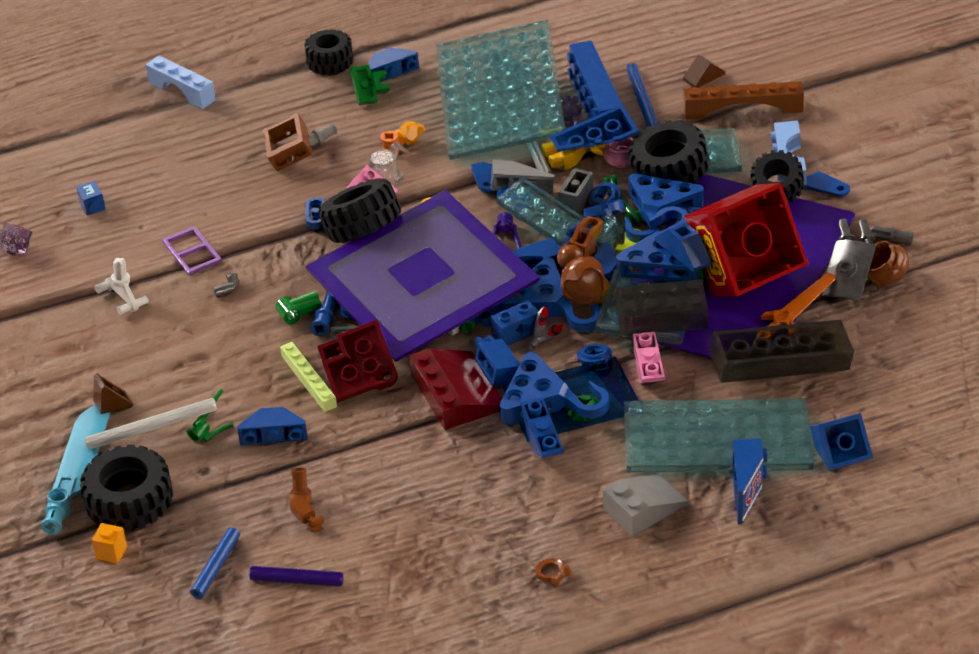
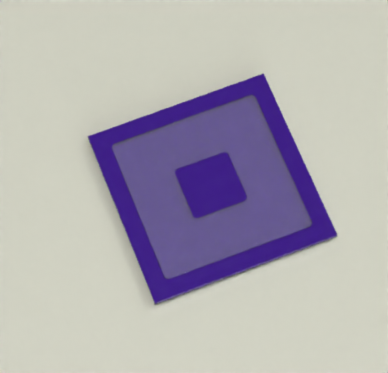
M447 190L400 214L393 222L388 223L387 226L378 229L376 232L362 238H357L305 266L307 271L360 326L378 320L390 355L395 362L540 281V277Z

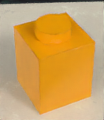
M101 523L91 540L97 560L118 564L127 549L123 527Z

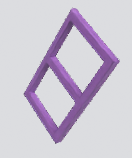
M195 226L162 239V242L188 275L222 262V258ZM191 233H194L202 242L179 253L169 243ZM204 248L215 258L191 269L182 259V257Z

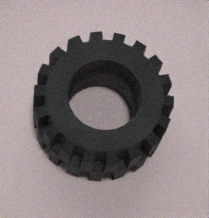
M326 29L317 31L315 34H311L304 43L307 66L314 73L335 75L346 71L345 69H349L351 64H353L351 38L341 30Z
M771 150L769 154L765 152L762 154V158L758 157L756 163L752 164V170L750 171L752 186L781 183L789 205V201H796V196L800 197L802 194L801 190H804L802 164L796 156L792 157V153H784V150H779V152ZM775 175L787 176L784 180L779 182H772L768 180L769 178Z

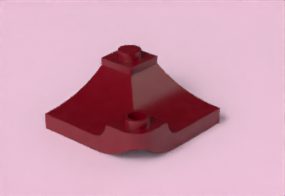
M378 320L336 335L337 339L317 346L337 403L371 390L378 389L381 391L389 388L398 380V373ZM391 375L389 379H384V376Z

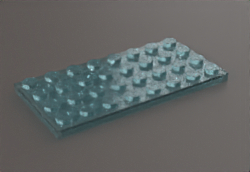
M806 398L624 401L627 473L732 471L733 440L761 439L762 448H767V462H763V465H766L767 471L814 470Z

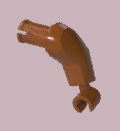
M293 468L291 470L293 489L289 493L290 510L303 524H308L311 532L323 530L321 525L324 523L323 517H315V511L310 506L312 491L307 487L306 468Z

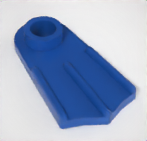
M486 162L471 164L475 181L481 192L491 193L494 191L491 185L492 164Z
M820 171L807 176V184L804 185L806 189L835 195L839 198L845 197L850 192V186L847 183Z

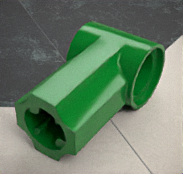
M314 291L294 299L288 296L282 297L277 301L275 308L286 324H294L300 319L301 315L320 309L321 301L317 292Z

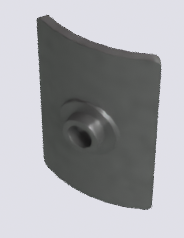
M855 240L836 241L826 274H834L836 279L820 296L860 301L876 246Z

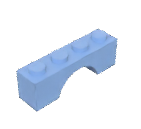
M161 56L154 58L146 64L150 84L164 89L173 83L182 90L190 104L200 109H204L216 100L213 81Z
M798 121L774 123V131H771V142L775 143L773 144L775 152L784 150V153H792L801 149ZM796 156L802 164L805 185L807 184L805 160L803 157ZM777 175V181H782L787 176Z

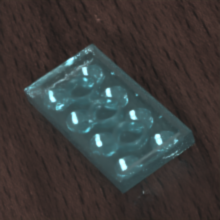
M524 177L497 197L496 203L547 238L553 237L559 246L565 244L566 231L576 225L579 220L585 219Z

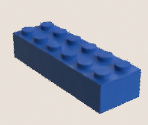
M592 40L569 44V52L567 53V60L570 64V68L567 69L569 80L572 79L574 91L577 90L579 102L582 101L583 111L587 113L588 119L622 105Z

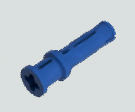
M328 291L321 308L315 312V320L310 325L311 332L321 337L326 336L330 330L329 324L334 319L333 310L337 302Z

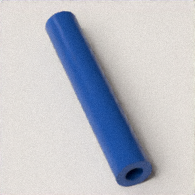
M230 527L225 532L190 590L193 597L197 599L204 597L240 537V532L237 529Z

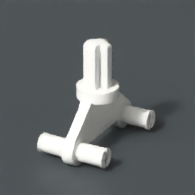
M115 258L113 262L114 273L111 277L106 278L105 282L95 285V291L99 294L105 290H114L127 302L117 306L118 314L122 315L129 311L135 312L139 307L148 304L149 300L145 295L138 299L134 298L129 287L130 275L126 272V261L124 258Z

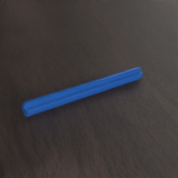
M635 63L628 64L627 73L647 127H652L658 121L638 67Z

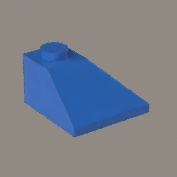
M861 413L809 426L815 449L829 470L873 458Z

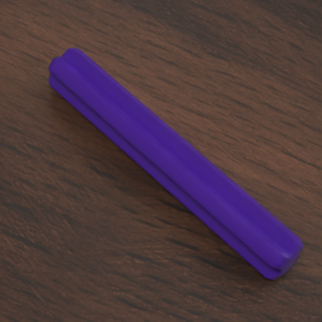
M251 566L249 571V578L257 581L342 586L344 581L343 573L336 571Z

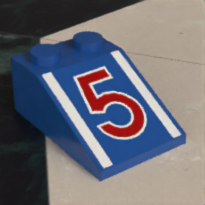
M761 439L733 440L732 477L738 524H743L762 490V479H767L766 465H763V462H767V448H762Z

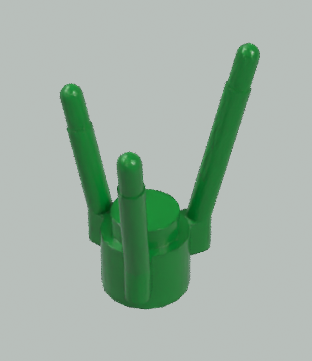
M220 389L213 397L215 402L223 393V389ZM207 413L200 415L186 430V433L196 443H199L202 439L208 442L213 436L233 426V423L229 422L209 433L210 426L205 421L209 415Z

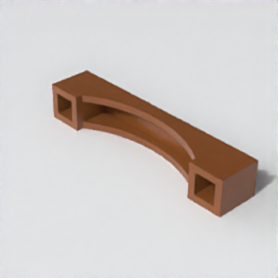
M802 81L684 89L685 120L705 118L706 114L716 109L742 103L771 105L782 109L783 113L803 112L804 90Z

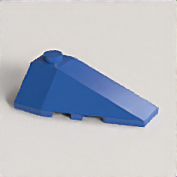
M622 104L551 135L550 139L556 150L562 152L619 142L638 134L639 130Z

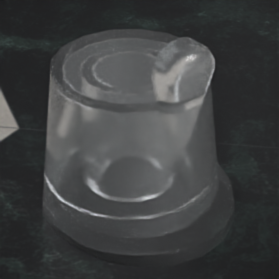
M392 143L390 145L391 150L380 149L370 155V167L395 186L403 180L404 172L398 167L397 163L398 145Z

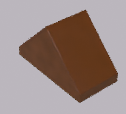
M698 54L684 75L683 80L692 87L699 88L725 75V71Z
M99 374L94 376L93 401L100 414L128 409L134 405L126 391Z

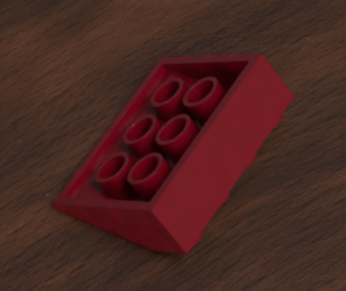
M427 349L409 355L411 375L444 430L501 412L500 403L502 398L476 362V357L472 351Z

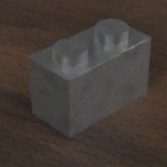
M573 169L558 191L560 212L579 215L589 200L590 192L594 188L593 172Z

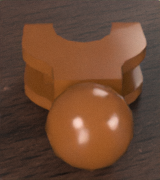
M589 216L577 225L572 238L568 240V245L563 246L557 254V261L560 267L564 269L571 260L577 257H594L596 250L600 248L596 246V241L603 231V220Z

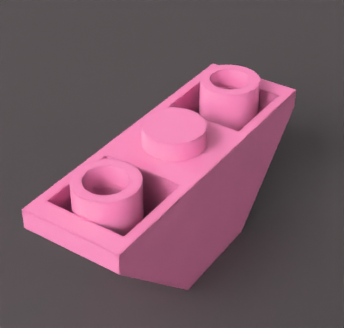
M655 332L633 334L639 383L664 381L665 375Z

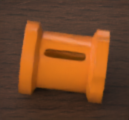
M394 131L383 132L380 135V140L383 142L382 155L386 157L398 155L399 147L396 142L398 134Z

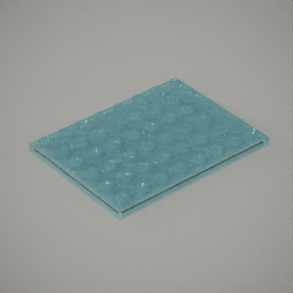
M548 20L436 44L447 149L450 160L548 139L551 135L566 129Z

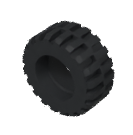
M668 120L665 123H655L652 127L648 126L643 132L637 134L636 139H633L629 148V158L634 174L696 184L699 178H703L709 168L710 159L704 134L698 127L693 126L689 122L684 123L681 120L672 122ZM644 181V182H641V183H640V185H650V184H651L650 182H647V181ZM662 185L659 188L668 189L670 186Z
M377 178L359 183L332 196L319 207L318 216L331 241L334 243H346L347 241H353L374 233L378 229L387 226L388 223L393 222L401 213V205L390 181L385 178Z
M120 445L114 447L113 450L109 451L107 449L103 451L102 455H97L91 460V464H87L80 479V488L86 512L91 517V520L98 525L103 523L123 527V530H126V532L133 531L135 528L142 529L149 523H155L159 516L162 517L172 502L173 488L168 465L162 456L152 449L148 450L145 446L139 445V447H135L134 445H127V447H121ZM124 485H140L129 491L114 492L115 489Z

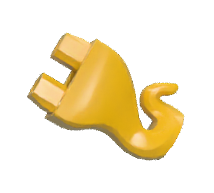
M552 141L542 144V152L545 157H549L551 168L562 167L564 171L576 166L588 148L558 152ZM606 144L590 146L589 150L592 153L603 155Z

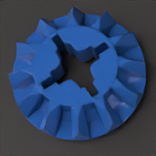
M612 182L601 183L590 192L589 202L593 206L619 199L621 197L620 189ZM606 192H607L608 197L606 198L605 201H603L602 198L605 197Z
M602 344L585 346L577 353L578 362H581L584 366H599V364H606L607 361L612 359V349Z

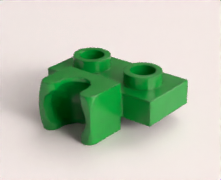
M370 65L351 67L350 74L358 106L377 103V95L389 92L390 85L380 82L384 80L387 74L386 71L371 73Z

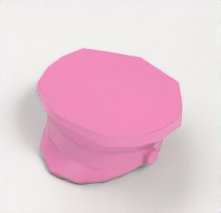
M629 137L619 142L607 143L603 152L604 160L612 167L622 169L631 167L629 148L633 138Z

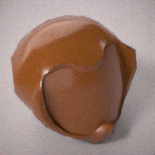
M888 241L876 243L868 278L875 286L883 288L886 285L900 281L905 276L909 266L908 253L899 245L891 244Z
M590 256L577 257L571 260L564 267L561 276L560 286L564 297L585 305L591 304L594 306L599 303L606 281L603 266Z

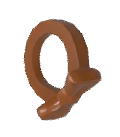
M548 558L537 564L535 573L538 579L552 581L553 586L558 587L561 579L571 575V569L568 564L563 565L559 559ZM549 565H555L560 570L556 575H543L541 573L542 569Z

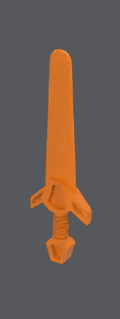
M832 273L823 275L782 309L767 311L761 315V320H771L773 322L765 329H758L755 334V342L760 345L769 342L770 335L778 328H787L790 335L794 331L793 320L835 281V275Z

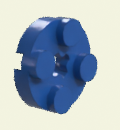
M622 199L608 201L583 209L585 218L589 216L597 218L598 215L601 219L612 216V211L614 214L626 211Z

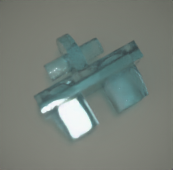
M604 216L601 219L603 220V231L596 241L597 247H601L605 241L610 242L612 246L615 241H619L622 237V232L625 230V221H617L614 216Z

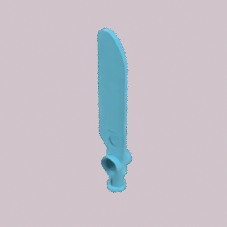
M96 405L84 411L75 421L53 489L47 494L46 518L41 523V529L49 535H57L61 532L62 520L71 513L70 503L72 497L81 493V475L87 464H91V460L98 455L100 447L89 450L85 444V437L105 431L111 413L100 414Z

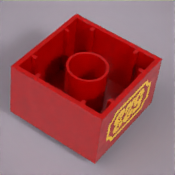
M781 183L754 185L684 215L687 224L700 234L711 259V265L703 268L712 296L737 297L809 265Z

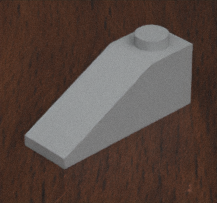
M493 160L492 190L498 191L502 187H513L519 192L553 193V174L515 161Z

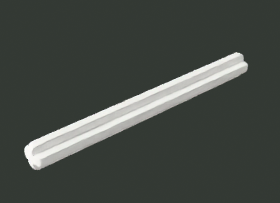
M214 398L206 399L85 437V444L91 450L217 410Z

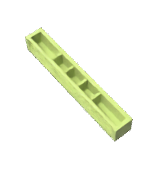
M290 342L281 346V357L322 410L327 412L336 408V397L295 344Z

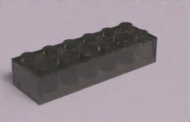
M842 320L712 332L709 347L720 383L850 370L854 355V349Z

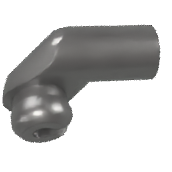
M237 273L227 274L226 278L228 281L226 284L213 288L216 297L233 293L240 283Z

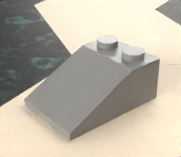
M659 474L621 479L603 489L604 510L632 537L689 504V501Z

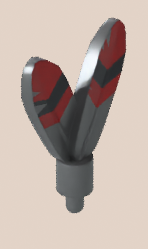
M542 307L537 314L533 332L534 337L528 343L527 351L529 352L532 349H536L540 342L559 334L563 328L561 323H553L546 327L548 320L547 307Z

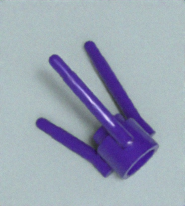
M505 211L497 216L493 233L497 235L498 232L506 234L512 231L517 249L521 248L516 230L517 226L513 224L512 215Z

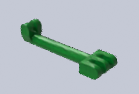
M616 174L611 175V180L608 176L604 177L603 183L612 182L617 185L618 179ZM621 194L619 199L623 200L626 214L623 215V222L625 223V217H627L632 227L633 223L640 225V220L646 223L639 210L634 211Z

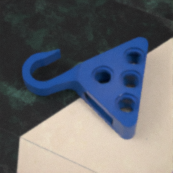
M631 174L628 177L629 195L648 226L649 220L663 208L676 206L687 211L691 207L697 206L702 208L704 206L703 186L642 174ZM644 181L651 183L650 185H640ZM662 185L670 186V188L668 189H662L659 187ZM683 188L690 190L689 192H679ZM687 200L691 201L688 204H682V202ZM625 217L626 237L628 240L637 243L659 231V225L647 231H637L632 228V224Z
M676 206L659 210L649 220V229L662 224L668 219H679L681 221L665 230L656 231L617 254L618 275L639 279L685 283L696 282L698 280V271L693 272L655 241V237L659 234L687 223L684 215H687L688 212ZM636 266L643 267V270L640 272H633L631 269ZM656 268L664 269V272L661 274H655L652 271ZM676 270L685 271V274L681 276H676L673 273Z
M552 258L543 259L532 269L536 274L539 270H543V273L538 275L540 281L518 292L519 294L514 298L510 297L500 303V312L528 300L538 311L542 307H547L548 318L564 316L569 326L580 332L595 330L602 323V310L597 304L594 306L590 304L593 317L589 319H579L574 315L570 300L562 294L560 286L561 277Z
M528 352L524 355L500 403L502 423L509 426L523 422L521 402L543 397L549 414L560 411L564 407H569L581 417L597 418L608 411L610 406L609 394L604 388L589 381V390L600 402L595 405L583 404L570 390L568 385L536 353Z

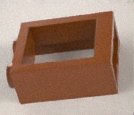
M298 113L263 129L267 158L276 171L312 155L308 129ZM297 133L298 139L276 149L275 143Z

